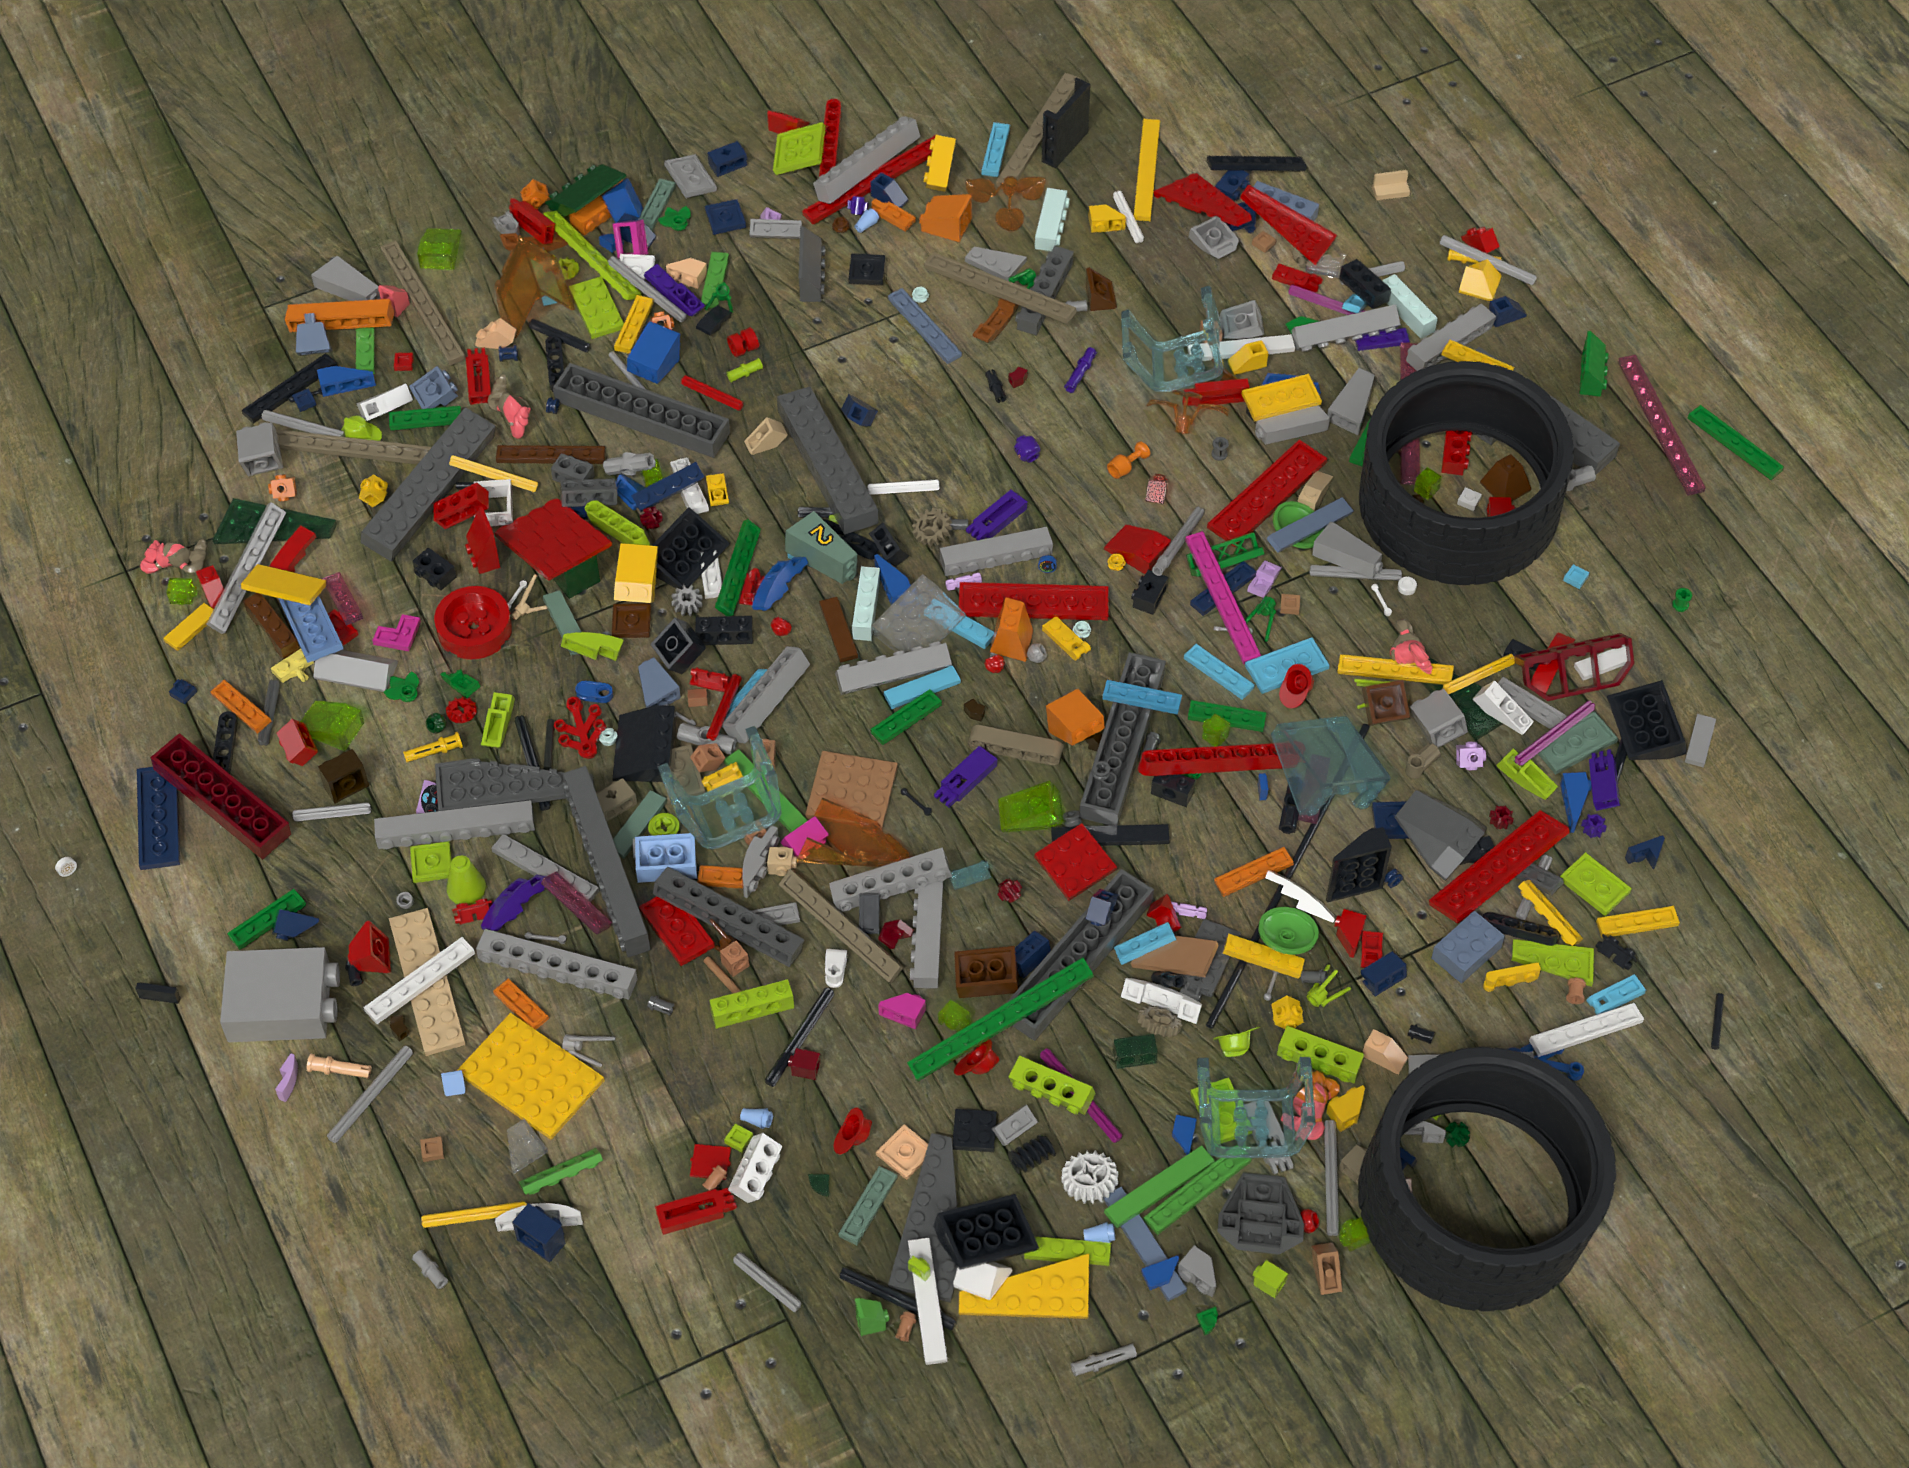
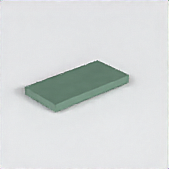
M1594 711L1540 751L1538 755L1556 775L1592 756V753H1597L1616 743L1618 737Z

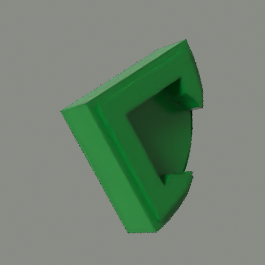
M1216 1306L1196 1314V1319L1204 1335L1209 1334L1216 1326L1218 1315Z

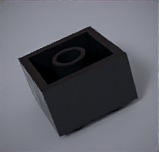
M674 618L651 643V646L666 667L679 674H683L706 649V646L689 623L678 618Z

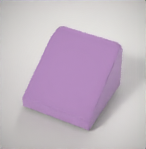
M766 207L761 213L760 219L781 220L782 214Z

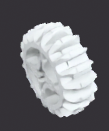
M1087 1150L1084 1155L1079 1152L1078 1157L1071 1156L1070 1161H1066L1061 1179L1064 1190L1068 1192L1070 1197L1074 1196L1076 1202L1082 1199L1084 1204L1087 1200H1090L1093 1204L1096 1199L1101 1202L1102 1197L1109 1198L1110 1193H1114L1115 1187L1118 1184V1171L1115 1162H1112L1110 1157H1106L1104 1152L1098 1155L1096 1150L1093 1154H1090Z

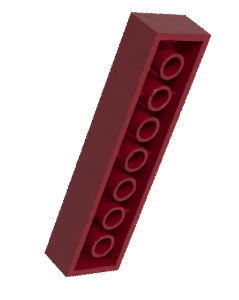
M180 733L150 757L153 769L262 860L291 835L289 823Z

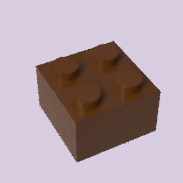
M1403 680L1362 688L1369 726L1410 718Z

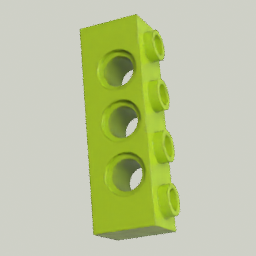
M788 979L709 1000L716 1029L794 1008V998Z
M1289 1026L1284 1031L1277 1052V1056L1286 1061H1294L1305 1068H1313L1324 1075H1332L1343 1082H1351L1353 1084L1356 1081L1364 1059V1054ZM1335 1062H1341L1343 1065H1338Z
M1020 1055L1009 1075L1014 1088L1020 1091L1026 1089L1030 1091L1031 1095L1039 1099L1042 1097L1049 1099V1103L1057 1107L1060 1105L1065 1106L1069 1112L1076 1115L1078 1113L1086 1114L1096 1094L1092 1086ZM1032 1076H1037L1036 1081L1028 1082ZM1050 1084H1056L1054 1089L1047 1090ZM1068 1092H1074L1071 1098H1065Z

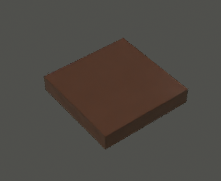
M651 603L613 604L612 636L616 638H649Z

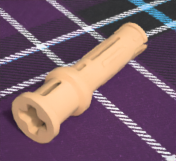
M310 1054L307 1062V1071L324 1072L325 1075L338 1073L369 1079L372 1066L336 1061L330 1056L323 1058Z

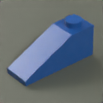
M338 366L317 370L323 397L376 386L373 371Z
M878 554L874 555L875 568H880V581L891 607L895 608L913 603V595L916 594L914 585L910 584L904 574Z
M1586 772L1563 773L1560 787L1570 833H1574L1588 792L1591 791V780L1587 779Z

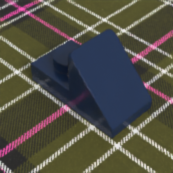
M1662 835L1628 847L1625 855L1627 863H1638L1646 858L1654 870L1665 839Z

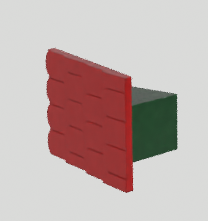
M559 499L548 501L544 506L533 509L526 516H521L515 519L513 523L504 525L494 532L495 537L548 581L553 579L569 599L600 582L596 555L612 546V542L598 529L596 530L586 520H583L571 508L562 507L561 500Z

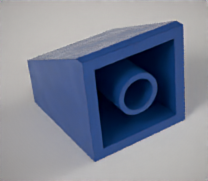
M649 321L627 357V371L658 384L680 361V333Z

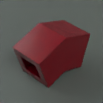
M1018 366L1014 372L1008 374V382L1013 388L1024 384L1028 377V370Z

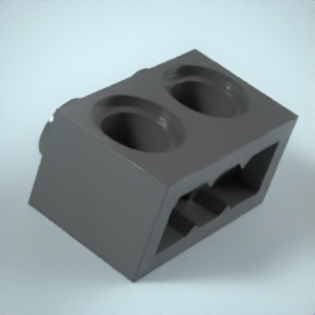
M562 453L551 468L552 479L559 483L560 480H584L595 477L592 464Z

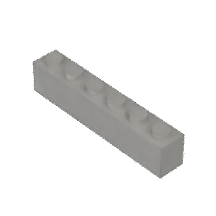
M1482 303L1477 307H1472L1466 314L1459 315L1452 323L1448 322L1444 328L1436 330L1430 337L1423 338L1419 344L1412 345L1408 350L1406 361L1417 371L1435 365L1446 358L1441 354L1449 340L1465 346L1491 329L1496 316Z
M1396 305L1294 327L1291 331L1296 351L1302 350V352H1307L1315 346L1324 348L1333 342L1336 345L1346 342V339L1352 338V341L1362 339V335L1369 334V337L1377 336L1380 331L1391 333L1396 331V328L1401 324Z
M1043 527L940 548V561L945 576L957 575L959 573L973 572L979 569L993 568L994 566L1008 565L1014 562L1028 561L1052 555L1053 543L1048 528Z
M938 641L929 644L930 647L927 648L918 646L912 648L911 652L898 651L893 653L894 656H878L875 658V661L871 662L862 660L857 662L856 666L850 667V664L842 665L835 672L840 694L843 695L950 667L952 662L947 644H941Z
M787 646L723 722L722 727L728 736L737 738L739 743H746L757 728L761 726L766 717L772 713L785 694L794 686L799 677L804 674L810 663L800 648Z
M943 881L915 888V894H918V899H914V911H917V916H913V928H916V933H912V945H915V950H911V962H914V968H910V980H914V988L938 989Z

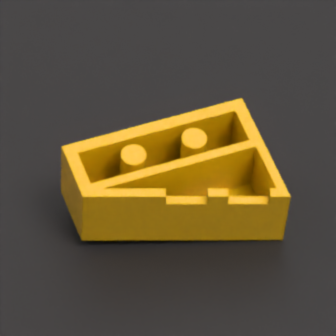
M936 135L935 140L931 139L930 150H932V154L928 156L926 165L929 166V171L925 172L923 181L926 183V188L946 191L955 138Z

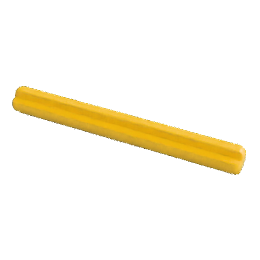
M452 455L450 458V466L494 480L510 479L511 485L535 492L538 482L455 455Z
M1508 654L1444 684L1442 689H1445L1448 695L1515 664L1513 654Z
M514 1202L423 1215L421 1218L422 1226L427 1228L497 1218L509 1210L525 1206L526 1202Z

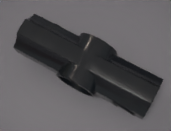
M1297 776L1289 778L1284 798L1279 830L1285 834L1295 833L1300 813L1305 780Z

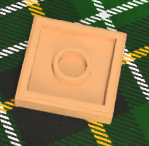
M904 1124L876 1151V1155L907 1180L922 1166L928 1143Z

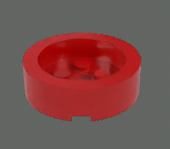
M467 586L452 591L441 600L434 614V623L441 646L447 652L450 651L457 655L458 658L472 660L491 656L498 652L505 641H508L511 636L512 621L508 604L502 595L487 587ZM473 623L479 626L476 629H470Z

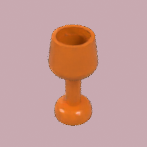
M1139 441L1135 445V451L1129 456L1116 455L1107 464L1110 475L1116 479L1127 475L1132 469L1131 462L1138 457L1142 459L1148 458L1150 450L1144 442Z

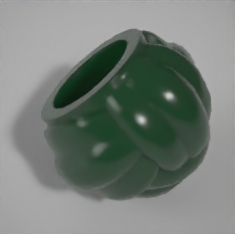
M433 713L426 719V727L431 733L438 734L446 728L447 722L442 714Z

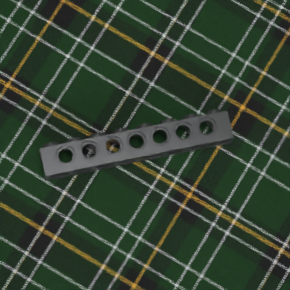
M667 867L655 881L654 895L710 925L712 924L709 920L713 919L726 934L788 967L793 964L802 952L804 939L785 930L780 925L770 922L763 916L755 914L746 907L731 901L729 898L714 892L712 889L697 883V881L682 875L676 870Z

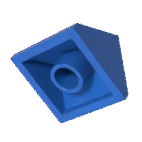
M626 178L602 195L615 223L620 220L624 213L640 218L643 206L629 178Z

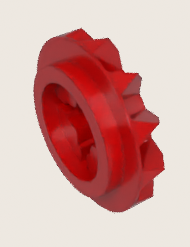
M464 696L459 699L455 697L452 702L449 701L446 707L447 717L455 723H466L473 719L477 712L475 702L471 698L467 699ZM458 706L464 708V713L458 710Z

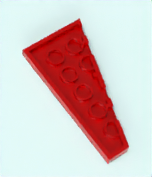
M1197 173L1190 174L1183 179L1176 180L1153 191L1156 198L1164 197L1167 202H1178L1179 206L1198 213L1206 212L1209 217H1220L1221 221L1234 226H1240L1251 221L1250 213Z
M1248 185L1240 196V199L1315 266L1337 237L1335 233L1251 185Z

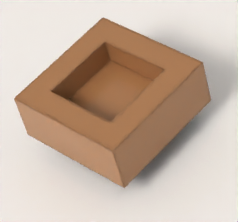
M1262 231L1252 240V245L1264 253L1276 244V239L1265 231Z
M1281 594L1280 613L1299 615L1300 595Z
M441 1136L420 1140L423 1162L444 1159Z

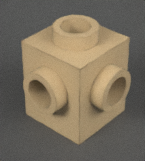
M769 848L768 874L785 876L789 869L796 868L797 857L794 856L792 848Z

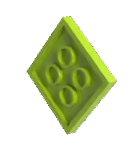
M823 122L777 134L773 165L775 175L821 163L825 125Z

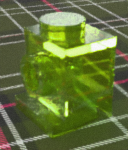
M950 999L938 1013V1023L940 1025L945 1023L950 1030L959 1032L970 1025V1012Z

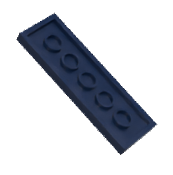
M153 767L137 769L140 870L180 865L178 789L157 773Z

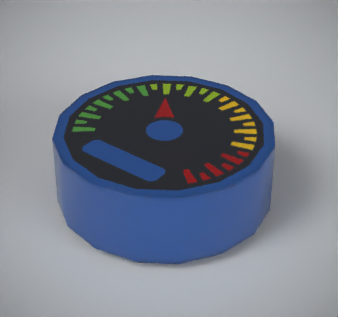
M1046 555L1039 559V570L1045 573L1055 571L1057 561L1054 557Z

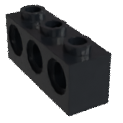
M1355 259L1341 266L1339 280L1369 307L1374 309L1389 301L1391 288L1361 261Z
M752 616L696 617L695 633L704 645L753 644Z

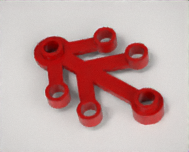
M570 697L567 700L566 707L573 714L576 727L567 725L564 720L558 719L554 722V728L558 732H566L580 737L581 743L571 740L567 734L561 735L558 742L562 747L578 750L582 758L591 759L597 754L596 742L601 733L606 729V724L602 719L596 720L601 715L602 710L597 704L591 705L589 707L590 715L584 723L580 712L583 709V703L578 697ZM593 726L595 730L590 736V738H588L587 734Z

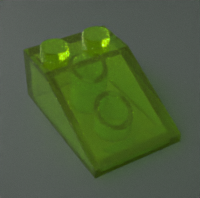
M427 228L420 240L417 252L420 268L454 270L462 230Z
M314 701L300 721L306 724L313 739L342 751L347 749L365 723L360 709L346 703Z
M1050 780L998 799L1002 832L1046 830L1064 823L1060 791Z

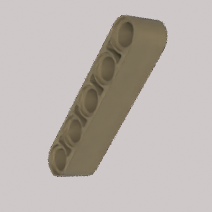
M974 725L972 727L968 746L974 750L981 746L992 754L1053 766L1059 764L1064 747L1057 740L983 725Z

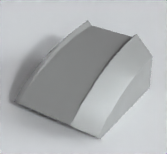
M1214 216L1212 219L1190 228L1189 238L1204 252L1218 259L1236 250L1239 240L1226 223L1221 221L1220 217Z
M1255 300L1221 311L1219 324L1223 334L1222 338L1244 339L1264 334L1262 315Z

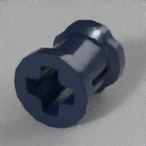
M517 345L513 347L499 346L500 362L508 359L518 361Z

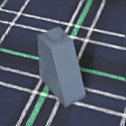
M654 657L638 666L646 708L655 705H669L681 698L679 686Z

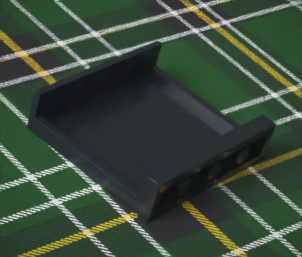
M1076 77L1074 94L1057 113L1049 110L1043 113L1042 162L1055 169L1088 134L1090 83Z

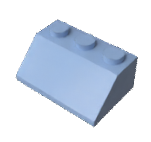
M694 833L635 837L638 883L655 882L667 867L680 872L690 879H697Z

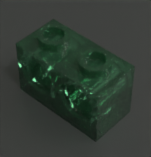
M1154 1034L1114 1039L1113 1055L1116 1069L1156 1064L1158 1050Z

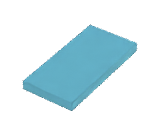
M1312 637L1245 662L1247 671L1262 694L1280 688L1288 669L1294 664H1303L1311 671L1312 675L1328 670L1330 665Z

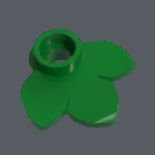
M687 206L681 208L679 212L667 207L665 216L658 218V221L665 227L681 231L687 227V221L691 217V212Z
M410 672L405 679L391 676L390 688L385 690L384 694L391 700L400 699L403 702H412L418 696L419 678L414 672Z

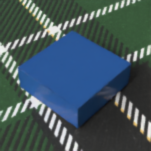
M1263 773L1258 776L1259 801L1267 799L1269 790L1267 775Z

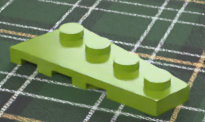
M1513 939L1512 961L1524 965L1539 962L1542 971L1566 979L1581 978L1586 982L1587 986L1592 987L1594 948L1560 944L1548 946L1532 941Z

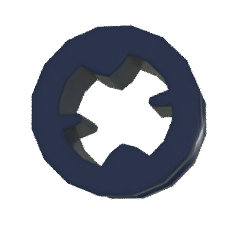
M549 397L546 404V412L557 414L560 400L557 398L553 400L552 397Z
M1397 869L1389 871L1385 876L1384 882L1388 883L1389 888H1394L1403 879V876L1398 874L1399 871Z

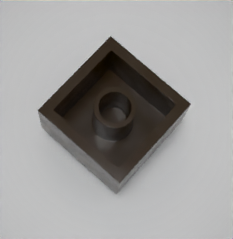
M353 749L342 752L339 756L325 761L318 766L323 786L334 804L369 787L364 766Z

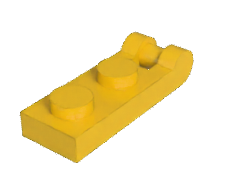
M1054 617L1042 625V631L1073 660H1078L1083 653L1086 654L1091 650L1090 645L1086 641H1082L1058 617Z
M1539 962L1490 971L1486 974L1483 988L1491 992L1495 987L1513 986L1520 982H1533L1538 979L1541 971Z

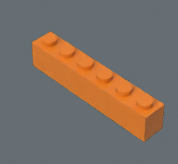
M390 299L292 304L287 307L285 322L289 332H297V325L305 324L304 314L315 313L316 322H323L326 330L392 326L394 309Z

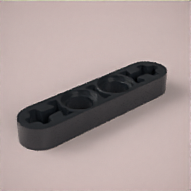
M549 336L545 340L549 385L552 392L556 384L555 380H558L564 372L562 344L558 336ZM553 343H555L556 349H552ZM554 355L559 356V358L556 360L551 359V357ZM553 369L561 370L558 373L551 372Z
M823 519L837 534L843 535L840 537L858 555L872 560L874 555L879 553V549L874 542L854 532L844 534L838 524L828 519Z
M226 711L219 716L213 761L220 767L221 762H223V769L230 774L238 721L233 712ZM228 719H231L228 723L229 727H227L225 722H227ZM224 734L231 735V737L227 740L221 739L222 735ZM221 750L229 751L225 756L218 755Z
M1486 912L1482 915L1486 921L1502 934L1548 946H1554L1558 943L1559 932L1554 928L1492 912Z

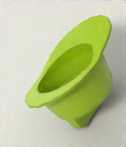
M361 416L345 417L344 425L341 429L344 431L345 437L381 441L382 433L378 427L368 423Z
M1260 1027L1239 1034L1215 1037L1213 1040L1219 1041L1225 1057L1240 1056L1246 1053L1250 1047V1032Z

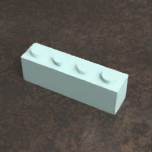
M1047 188L1035 236V249L1052 251L1054 246L1060 245L1061 235L1059 233H1063L1064 228L1062 220H1066L1067 210L1065 208H1069L1070 198H1067L1066 190Z
M1395 274L1382 280L1391 288L1389 301L1387 302L1388 306L1396 305L1398 316L1419 338L1422 339L1434 333L1437 317Z
M861 566L852 624L854 640H872L880 586V568Z

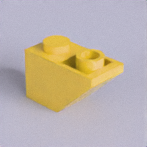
M1108 205L1089 206L1088 218L1091 233L1125 230V215Z
M1262 340L1248 343L1230 357L1227 363L1233 375L1267 367L1268 351Z
M724 473L706 476L710 506L729 504Z
M1363 1085L1358 1088L1353 1087L1349 1089L1345 1095L1334 1097L1328 1103L1326 1113L1331 1120L1336 1122V1127L1340 1132L1358 1122L1365 1091Z

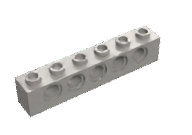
M942 847L829 884L833 902L836 908L842 912L859 906L860 893H880V899H887L899 893H906L918 887H925L937 881H944L952 877L947 856Z

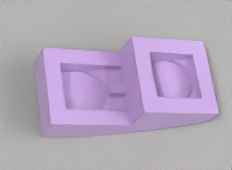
M1264 560L1257 570L1255 578L1248 586L1247 591L1262 598L1265 597L1274 584L1281 567Z
M293 1054L289 1055L280 1068L283 1079L275 1089L278 1098L284 1102L288 1100L297 1079L298 1064Z

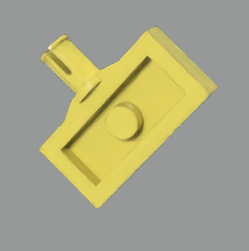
M299 649L271 667V670L282 683L296 676L302 682H305L309 677L303 671L314 662L307 663L302 650Z

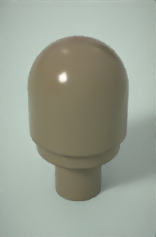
M1294 247L1292 250L1296 263H1299L1301 268L1306 267L1307 258Z

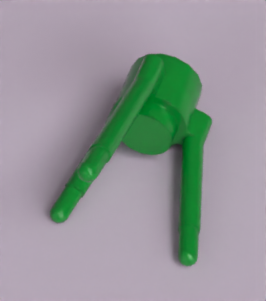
M1027 268L1023 272L1010 277L1008 281L1014 283L1019 280L1022 285H1028L1026 288L1030 289L1034 286L1036 273L1031 268Z
M725 282L716 287V291L712 293V297L707 303L705 310H708L715 298L720 301L727 300L729 310L733 313L731 296L729 295L730 289Z
M1269 596L1263 597L1261 602L1257 604L1256 608L1245 619L1247 624L1256 613L1263 616L1270 615L1265 642L1269 639L1273 618L1276 613L1274 609L1276 602Z

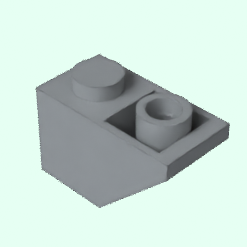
M1193 1246L1179 1263L1178 1273L1184 1281L1193 1283L1201 1293L1213 1297L1216 1282L1212 1259L1199 1248Z

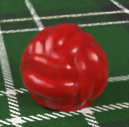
M776 617L771 622V628L775 635L785 636L791 631V623L781 617Z
M999 654L985 659L984 663L985 668L991 673L1001 672L1005 664L1004 658Z
M1305 1209L1300 1213L1304 1222V1232L1313 1233L1319 1227L1317 1213L1310 1209Z

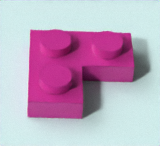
M402 614L396 629L378 626L372 640L373 645L410 651L421 623L420 617Z

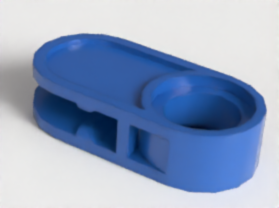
M581 681L575 687L577 697L583 701L607 703L613 698L612 687L607 683ZM606 690L609 693L606 696H600L599 692Z

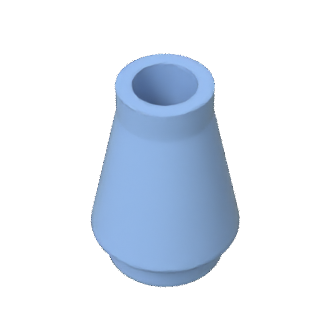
M871 208L865 210L859 221L854 225L855 229L862 233L878 222L879 215Z
M743 1108L740 1119L764 1129L771 1126L773 1113L768 1111V1109Z
M1106 1222L1089 1229H1084L1085 1241L1106 1243L1115 1241L1113 1223L1108 1224Z

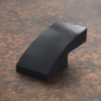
M717 305L698 322L696 329L710 336L720 330L721 323L730 319L732 312Z

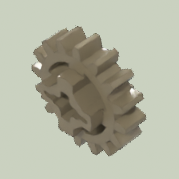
M932 508L931 512L925 509V514L919 513L920 518L914 519L917 524L912 525L914 529L912 532L917 541L921 542L924 546L928 543L930 547H932L933 543L939 545L940 540L945 542L944 537L950 536L948 530H952L950 525L952 521L946 512L943 513L942 509L936 511L935 508Z
M1157 1006L1142 1007L1137 1017V1022L1141 1024V1027L1147 1028V1031L1153 1035L1160 1034L1162 1037L1177 1036L1182 1026V1021L1176 1015H1172L1173 1012L1166 1008L1160 1009Z

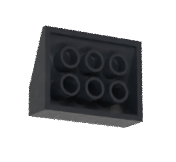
M688 507L652 545L658 546L656 578L674 588L682 590L683 585L689 588L730 543Z
M1663 680L1607 695L1609 706L1629 760L1671 759L1687 754L1686 742Z
M655 705L619 715L612 781H619L623 778L625 781L669 782L677 720L675 706Z
M1383 827L1371 828L1363 832L1333 858L1326 895L1327 903L1383 889L1392 848Z
M1016 1194L940 1212L937 1214L933 1225L940 1244L959 1270L1039 1250V1246Z

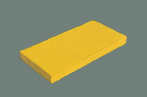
M1309 374L1242 390V396L1254 421L1321 405L1322 402Z
M259 564L254 567L241 583V589L306 605H311L326 587V580Z

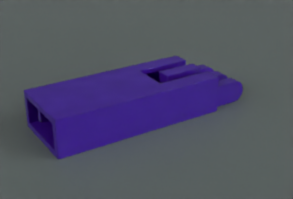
M1009 490L977 516L973 523L967 527L966 532L968 534L971 533V536L976 538L977 541L993 538L1027 510V501L1014 491Z
M978 746L941 781V788L935 792L934 797L936 799L940 798L939 801L941 803L946 802L945 806L950 808L956 801H961L997 767V758L981 746ZM961 779H966L967 781L961 785Z
M1611 749L1607 750V756L1604 755V751H1599L1600 757L1597 758V754L1594 752L1592 753V758L1589 759L1593 804L1596 811L1620 806L1616 761Z

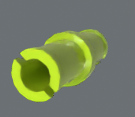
M757 358L747 364H740V367L728 371L726 374L729 381L733 382L763 369V365L760 359Z

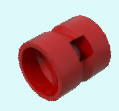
M751 327L741 330L740 334L734 333L727 336L728 346L735 357L744 355L746 350L751 352L759 348L758 338Z

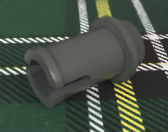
M950 517L952 530L967 529L968 519H952Z
M1150 732L1146 736L1147 741L1142 753L1146 750H1156L1157 745L1161 742L1159 734Z
M1323 969L1319 971L1302 970L1301 972L1302 983H1319L1322 985L1328 978L1327 971Z
M657 995L655 997L651 996L647 1005L651 1011L657 1010L668 1016H671L675 1006L674 1003L659 999Z

